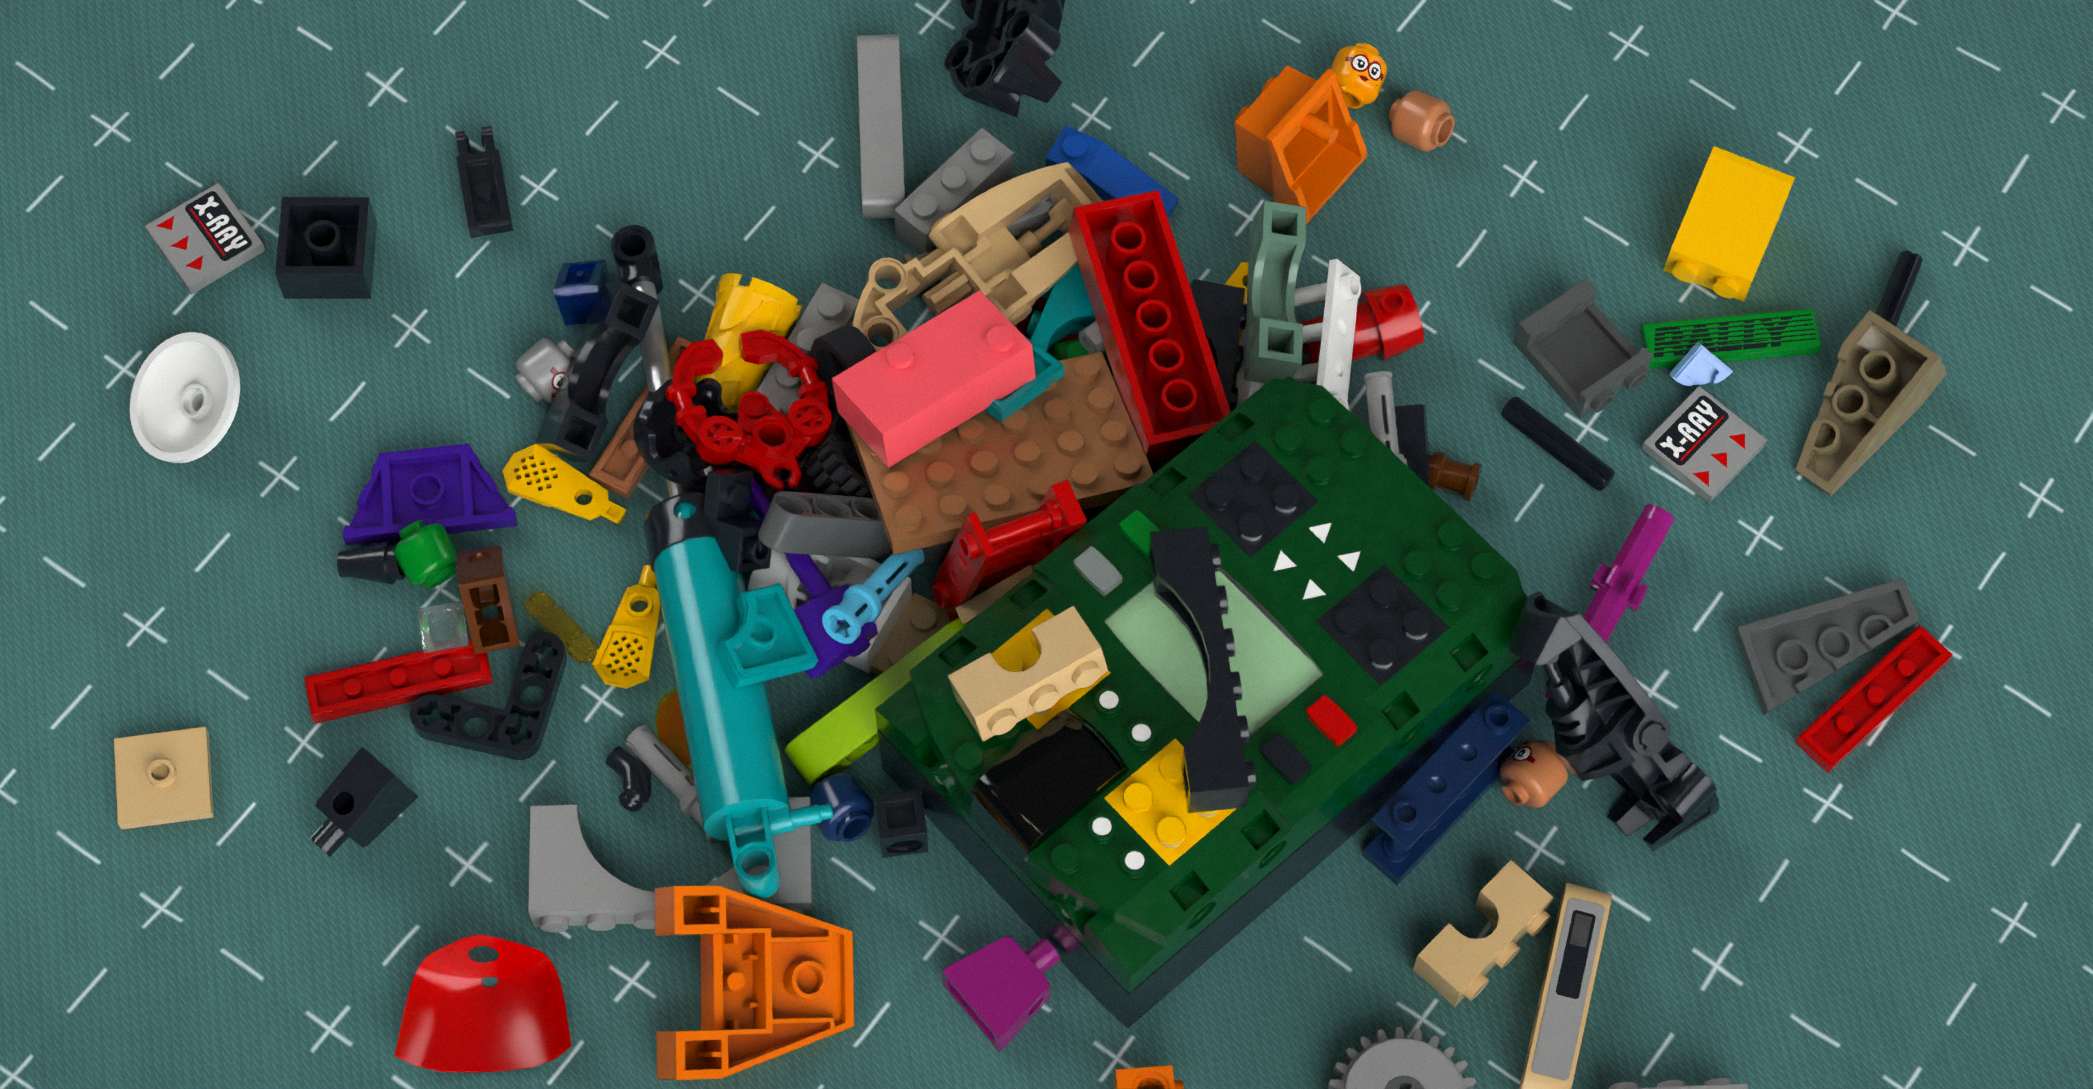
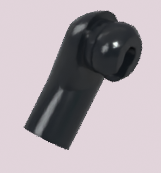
M618 746L609 754L605 763L623 777L624 791L619 795V803L626 810L637 812L642 808L644 802L647 803L652 795L651 773L645 765L621 746Z

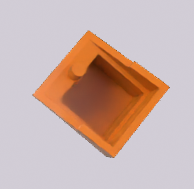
M1287 65L1277 77H1271L1265 83L1259 97L1250 106H1244L1239 111L1234 122L1238 172L1273 196V202L1306 207V225L1367 158V150L1358 124L1351 119L1336 74L1329 68L1318 80H1315Z

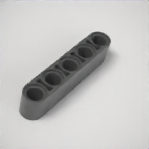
M789 491L777 492L774 494L758 532L759 540L764 545L783 553L887 559L893 553L874 499L867 497ZM954 541L921 548L924 552V562L943 563Z

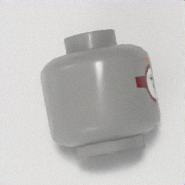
M542 338L518 358L516 369L519 373L514 378L535 402L538 403L543 399L546 402L552 403L562 378L569 367L574 350L564 340L555 344L551 339Z

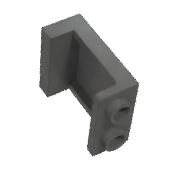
M1586 278L1521 321L1513 343L1579 418L1592 410L1598 413L1605 409L1615 399V394L1625 387L1631 390L1640 385L1649 375L1647 370L1653 355L1647 348L1638 353L1593 303L1597 290Z

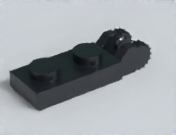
M482 127L481 139L486 151L474 154L469 153L471 149L470 142L465 131L455 132L459 152L456 160L470 237L475 238L513 231L499 150H496L492 127Z

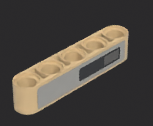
M1565 883L1519 1089H1572L1612 900V894Z

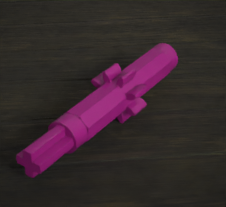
M1652 504L1645 506L1611 568L1601 563L1591 580L1592 583L1589 587L1597 591L1583 618L1606 644L1625 609L1628 607L1633 611H1637L1646 595L1648 586L1640 582L1674 522V517L1659 506ZM1547 689L1545 697L1549 699L1551 695Z

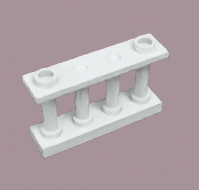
M1338 259L1329 260L1327 283L1295 288L1294 306L1325 301L1323 322L1303 326L1302 344L1321 341L1319 362L1301 365L1293 379L1302 383L1317 381L1316 385L1323 386L1349 410L1347 401L1357 303L1361 294L1360 276ZM1246 326L1242 330L1241 338L1244 354L1240 370L1237 373L1236 388H1238V401L1236 408L1265 385V383L1244 380Z

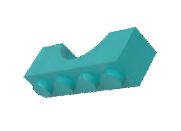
M1075 265L1060 281L1041 296L1047 299V303L1043 312L1035 309L1026 334L1031 335V341L1048 353L1064 337L1072 334L1076 335V333H1079L1096 321L1080 267Z

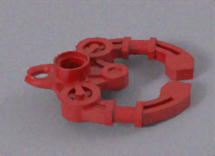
M760 329L740 333L738 341L740 357L745 362L759 365L776 361L787 369L790 377H799L803 386L798 389L797 395L799 400L792 403L787 415L778 412L764 394L757 391L746 392L740 398L736 422L726 416H712L708 418L704 406H694L692 397L696 395L697 391L696 385L693 382L694 377L715 372L722 365L723 351L714 339L692 342L679 357L673 372L671 385L666 388L665 395L668 401L674 402L677 410L675 420L683 428L687 436L696 444L697 453L703 460L713 465H726L734 460L749 465L753 470L761 474L768 485L777 491H783L785 484L773 474L786 469L791 473L787 482L789 488L794 489L798 487L801 469L797 458L807 446L814 447L821 444L826 439L832 423L831 411L828 408L827 394L829 389L824 381H820L817 375L818 363L816 359L807 356L798 346L772 332Z

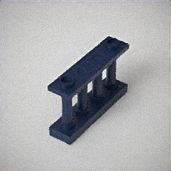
M1495 690L1372 817V821L1382 831L1364 849L1362 856L1394 884L1398 885L1500 778L1499 770L1501 764L1514 751L1509 744L1527 727L1531 720Z

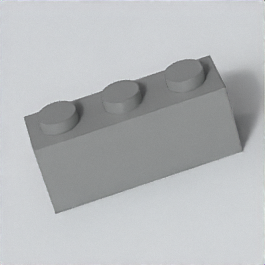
M981 128L894 209L895 235L918 254L935 250V245L928 236L934 223L944 217L945 214L954 212L978 195L1013 179L1014 152L985 129Z

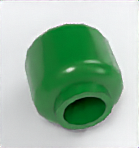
M418 520L398 533L402 540L395 546L393 553L398 565L412 585H424L429 590L444 583L457 573V568L455 567L457 565L456 555L460 552L443 525L432 523L425 526L422 520Z

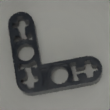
M550 632L535 634L527 641L505 710L437 694H428L417 699L411 707L410 718L415 732L426 740L514 760L531 758L538 752L542 744L566 667L567 654L563 641L557 635ZM546 647H551L555 657H548L543 668L545 676L538 674L540 662L536 653H543ZM530 686L541 687L546 692L543 701L534 706L523 704L520 700L522 692ZM433 709H438L442 719L454 722V731L450 732L451 728L448 721L434 719L431 726H428L422 715H430ZM521 716L528 718L526 732L530 740L522 739L520 745H514L510 734L518 735L522 725ZM474 717H481L489 723L487 731L478 737H470L463 732L465 723Z

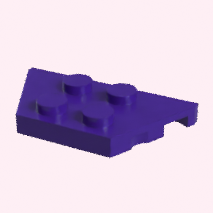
M460 444L379 453L371 470L372 478L363 487L357 500L358 509L350 526L346 525L343 530V540L345 545L399 540L401 538L398 533L418 520H422L425 526L432 523L441 524L445 527L448 534L518 526L514 510L508 506L498 491L497 485L489 473L485 472L479 458L470 445Z

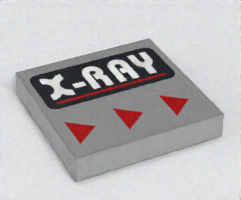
M219 183L144 226L147 234L191 295L266 251L263 242Z
M1698 386L1643 443L1641 450L1710 504L1765 447L1767 439Z

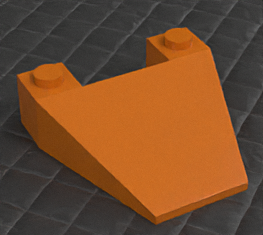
M671 886L655 888V936L700 935L701 1030L656 1031L657 1079H722L854 1027L853 931L722 886Z

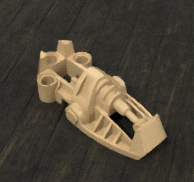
M1068 162L1031 171L987 190L954 212L945 214L944 217L934 223L928 236L938 249L922 260L918 261L915 257L903 265L900 261L893 258H881L871 265L865 288L862 291L854 314L853 326L858 328L868 339L872 336H880L885 338L889 344L908 332L892 312L940 279H942V282L922 295V298L927 303L926 307L931 313L934 312L936 315H939L954 304H958L980 290L1014 326L1030 314L1036 299L1052 288L1078 263L1068 232L1074 207L1103 202V200ZM1050 193L1051 201L1055 204L1048 212L1050 220L1034 233L1028 231L1016 240L1006 227ZM1057 229L1066 233L1032 258L1030 257L1042 248L1041 242ZM880 279L890 280L895 284L896 288L883 289L876 281ZM873 345L876 352L884 348Z

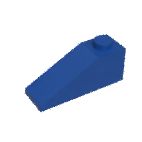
M1064 126L1046 156L1045 167L1068 162L1088 182L1103 201L1159 190L1168 219L1178 203V197L1107 144L1069 126Z

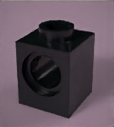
M921 789L875 795L882 858L928 852L927 828Z

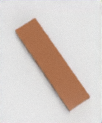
M679 336L668 351L672 374L679 357L692 343ZM694 377L693 382L696 383L697 377ZM648 384L589 473L591 480L626 499L630 498L650 467L638 452L633 434L635 416L649 393Z

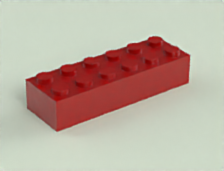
M1159 190L1074 207L1068 232L1118 391L1149 464L1153 465L1171 461L1231 411Z

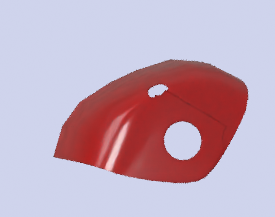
M483 934L459 939L427 955L412 979L394 1056L416 1067L451 1073L501 1072L533 1068L555 1060L572 1045L562 985L552 961L541 950ZM487 946L495 949L499 955L493 961L478 962L470 958L468 952L474 947ZM483 977H496L498 982L494 987H485L481 979Z

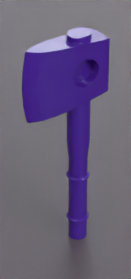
M753 476L750 504L760 519L764 520L771 501L764 493L763 486L759 485ZM784 553L790 567L812 598V600L793 610L819 660L813 669L804 671L813 680L844 661L850 655L851 657H856L865 652L871 645L869 641L878 635L877 625L874 621L865 623L861 627L860 636L850 644L839 643L831 638L823 627V613L831 606L839 605L843 601L844 592L850 586L847 583L833 590L809 554ZM838 620L837 624L839 625L843 620Z

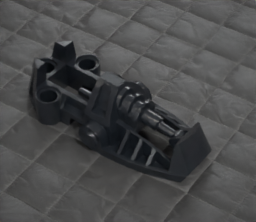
M960 0L962 9L973 20V23L963 28L961 39L950 48L944 60V67L950 72L951 79L957 90L968 99L1014 117H1018L1019 99L1024 94L1048 103L1062 84L1061 80L1045 65V62L1055 54L1061 41V35L1058 31L1060 29L1065 0Z
M1538 591L1528 596L1507 648L1519 657L1544 667L1549 678L1546 686L1551 695L1546 703L1545 712L1550 720H1552L1551 724L1555 730V750L1573 776L1581 781L1610 775L1619 785L1627 790L1607 815V818L1626 836L1650 821L1658 820L1659 823L1643 838L1649 849L1654 852L1719 811L1720 805L1715 784L1698 766L1689 760L1683 751L1673 745L1669 739L1670 727L1665 717L1598 633L1581 614L1576 611L1569 612L1545 599L1543 593Z

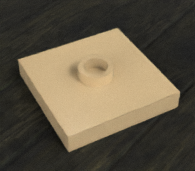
M206 727L114 739L117 819L121 830L214 817L209 731Z

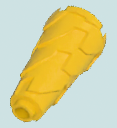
M727 273L721 276L716 287V302L705 336V340L714 339L723 351L722 365L712 374L697 376L696 383L705 378H712L718 381L722 387L721 399L726 408L735 412L738 409L741 396L749 391H757L767 370L774 363L769 362L757 365L745 362L740 357L738 342L740 333L761 329L786 339L793 324L799 320L803 305H797L798 299L771 283L752 277L749 285L741 286L738 284L742 274Z

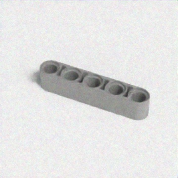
M899 34L857 35L863 219L894 218V209L905 200Z

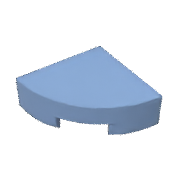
M1697 342L1669 375L1683 385L1699 386L1718 383L1728 377L1733 371L1702 344Z

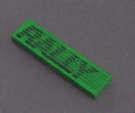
M1813 309L1642 324L1640 330L1643 348H1647L1653 354L1648 369L1676 367L1697 342L1702 344L1722 362L1818 354L1821 348Z

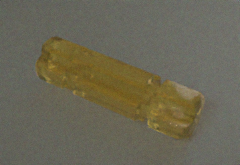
M534 592L525 602V610L535 620L540 618L539 625L546 632L557 635L563 641L564 647H568L567 653L577 663H588L598 652L597 644L588 635L582 636L583 630L560 606L554 607L555 601L546 592Z

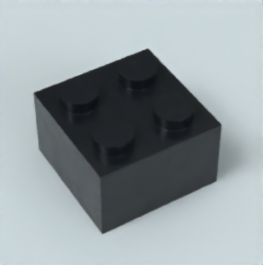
M282 197L275 275L284 299H371L377 222L369 197Z

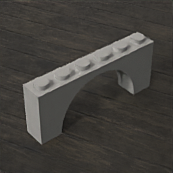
M810 797L789 798L791 810L810 806ZM577 805L530 806L528 913L533 927H540L541 930L546 932H563L568 929V926H587L591 930L607 931L614 929L616 924H634L635 927L640 929H655V892L626 884L611 875L599 864L583 839L582 821ZM812 825L795 828V831L773 835L781 873V884L778 891L771 897L760 900L813 918ZM734 866L718 879L703 885L722 886L744 894L739 885ZM755 866L747 874L758 876L763 874L768 867Z

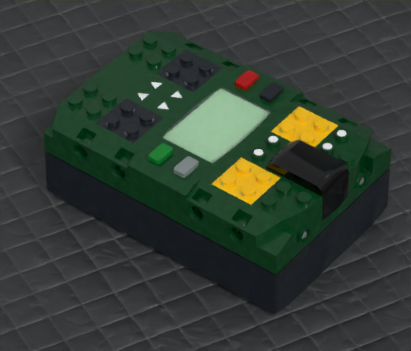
M1290 376L1284 380L1273 378L1142 484L1137 483L1037 563L1034 566V571L913 667L910 670V681L875 709L882 769L903 792L921 789L924 814L1032 931L1040 939L1045 938L1052 944L1059 954L1060 961L1084 987L1125 1027L1129 1028L1368 823L1495 690L1509 701L1530 683L1535 664L1519 657L1507 648L1527 595L1522 589L1518 571L1329 391L1321 385L1298 382ZM1207 526L1210 544L1218 543L1220 550L1221 571L1215 572L1217 586L1225 585L1227 593L1228 613L1222 614L1224 629L1232 628L1235 656L1229 657L1231 672L1239 671L1242 700L1236 701L1238 716L1246 715L1248 722L1249 744H1244L1243 750L1245 760L1253 759L1256 789H1249L1246 807L1188 813L1181 771L1183 750L1196 731L1206 707V675L1200 653L1188 630L1173 611L1154 594L1149 561L1150 532ZM1074 606L1100 644L1108 672L1101 675L1092 685L1078 688L1058 699L1051 708L1041 712L1037 711L1017 722L1010 731L1002 735H994L982 741L957 702L948 675L989 652L996 663L1006 671L1021 672L1029 669L1040 657L1032 628Z

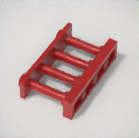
M1065 480L1051 485L1037 512L984 530L976 512L967 515L932 585V593L940 610H946L951 622L959 618L955 608L969 601L973 594L993 587L1029 565H1036L1084 527L1087 519L1069 481Z

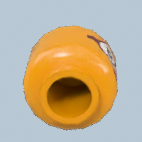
M1357 43L1355 46H1346L1339 49L1330 68L1336 74L1347 107L1352 109L1361 108L1363 105L1371 104L1376 100L1388 71L1386 62L1379 56L1378 50L1366 43Z

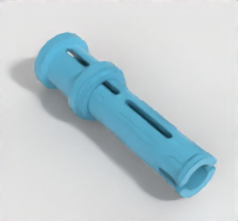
M922 549L896 555L892 553L863 584L850 586L844 592L843 601L839 605L831 606L823 613V627L831 638L843 644L853 643L860 636L861 627L865 623L873 622L881 614L882 602L901 585L918 565L920 566L924 562L925 557ZM838 620H843L839 625L837 624Z

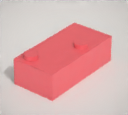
M979 290L832 378L838 413L889 468L990 407L992 401L996 399L1001 400L1026 383L1034 380L1036 375L1032 344Z

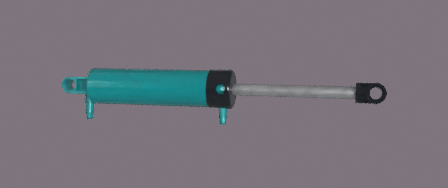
M639 225L623 227L614 234L611 240V249L618 280L657 299V295L663 289V281L654 238L645 227ZM659 304L646 335L640 343L648 389L651 392H655L667 380L672 379L673 376ZM678 432L679 436L686 442L684 432ZM666 479L670 497L654 505L644 517L643 528L650 565L655 574L703 829L710 837L729 841L734 868L742 892L757 899H766L776 893L781 884V873L773 835L795 831V828L831 819L834 816L832 806L830 804L820 806L816 804L791 810L765 681L734 689L715 651L720 641L734 635L738 630L740 615L736 600L740 593L746 592L743 572L735 573L730 570L714 538L715 536L703 515L706 493L696 492L695 487L683 486ZM755 510L749 511V516L760 519ZM755 866L768 867L763 874L758 876L747 874Z

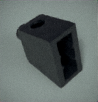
M361 747L317 800L315 806L328 819L310 837V840L329 857L349 837L364 848L410 806L418 796L364 747Z

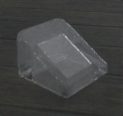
M462 601L417 608L424 653L469 646L468 623Z

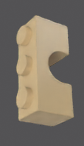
M1074 606L1032 628L1040 657L1029 669L1021 672L1006 671L996 663L989 652L948 675L957 702L982 741L994 735H1002L1010 731L1017 722L1037 711L1041 712L1051 708L1058 699L1078 688L1092 685L1101 675L1108 672L1100 644Z
M1510 860L1480 891L1475 907L1490 921L1493 932L1484 938L1473 939L1462 935L1448 923L1417 955L1413 970L1452 1006L1456 1007L1464 997L1472 1001L1488 984L1489 979L1485 977L1486 974L1496 964L1503 969L1520 950V947L1516 945L1517 942L1526 933L1534 937L1551 918L1547 911L1553 896Z

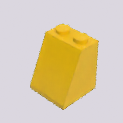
M1714 146L1673 242L1663 271L1673 274L1680 281L1694 282L1712 289L1721 297L1734 298L1744 302L1777 226L1795 177Z

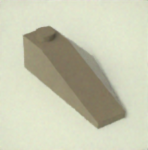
M1871 310L1867 312L1842 343L1837 357L1838 363L1831 382L1828 381L1823 394L1825 398L1816 421L1812 423L1795 468L1799 475L1830 496L1922 406L1947 374L1942 359L1938 354Z

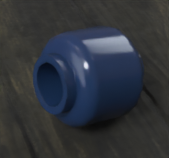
M847 773L829 774L819 778L814 783L808 796L810 797V806L816 804L819 806L830 804L832 806L834 816L831 819L822 820L821 823L816 824L827 839L837 842H851L860 838L868 831L874 815V803L853 775Z

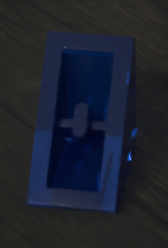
M606 260L563 263L553 289L565 325L586 324L602 285L607 283Z

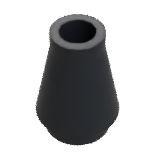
M392 540L353 550L340 551L338 554L337 568L342 578L352 577L393 585L396 580H404L406 576L394 556L393 550L397 544Z

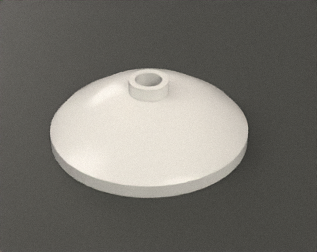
M186 332L165 340L149 354L135 378L130 398L131 426L137 441L146 452L166 462L186 463L204 456L221 441L233 422L240 396L239 371L229 349L211 336L197 332Z

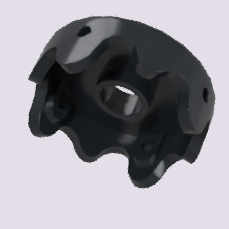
M705 378L695 383L697 391L696 395L692 397L694 406H704L708 418L712 416H726L737 422V411L729 410L722 402V387L718 381L712 378ZM669 379L655 392L649 391L638 410L633 425L635 444L644 461L656 473L667 480L683 486L706 487L708 471L735 468L738 461L734 460L726 465H713L700 457L696 451V444L687 443L679 436L678 432L683 431L685 433V431L675 420L677 410L674 402L668 401L665 395L666 388L672 382V379Z

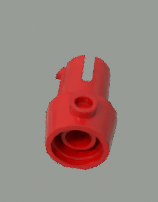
M1402 283L1361 291L1360 303L1357 304L1352 361L1377 354L1381 361H1386L1423 343L1424 332L1414 297L1406 284ZM1324 315L1299 323L1303 324V326L1323 322ZM1321 341L1302 344L1303 354L1310 353L1311 359H1307V364L1319 362Z

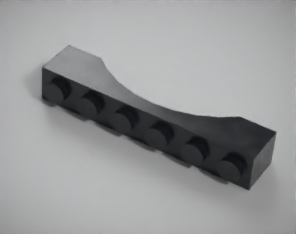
M1207 526L1150 532L1149 561L1154 594L1173 611L1188 630L1200 653L1206 675V707L1196 731L1183 750L1181 771L1188 813L1246 807L1249 789H1256V772L1253 759L1245 760L1243 745L1249 744V729L1246 715L1238 716L1236 701L1242 700V687L1239 671L1231 672L1229 657L1235 656V644L1232 628L1224 629L1222 614L1228 613L1225 585L1217 586L1215 572L1221 571L1218 543L1210 544Z

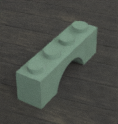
M1264 200L1250 224L1244 380L1266 384L1273 378L1283 380L1288 376L1293 378L1302 364L1303 324L1297 323L1295 318L1294 295L1298 268L1305 248L1306 207Z

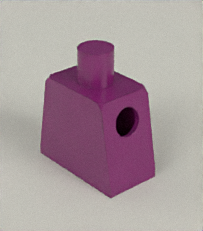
M1004 936L943 970V986L998 1052H1000L1049 999L1051 985L1043 973L1059 962L1060 957L1052 944L1045 938H1042L1024 952L1012 937Z

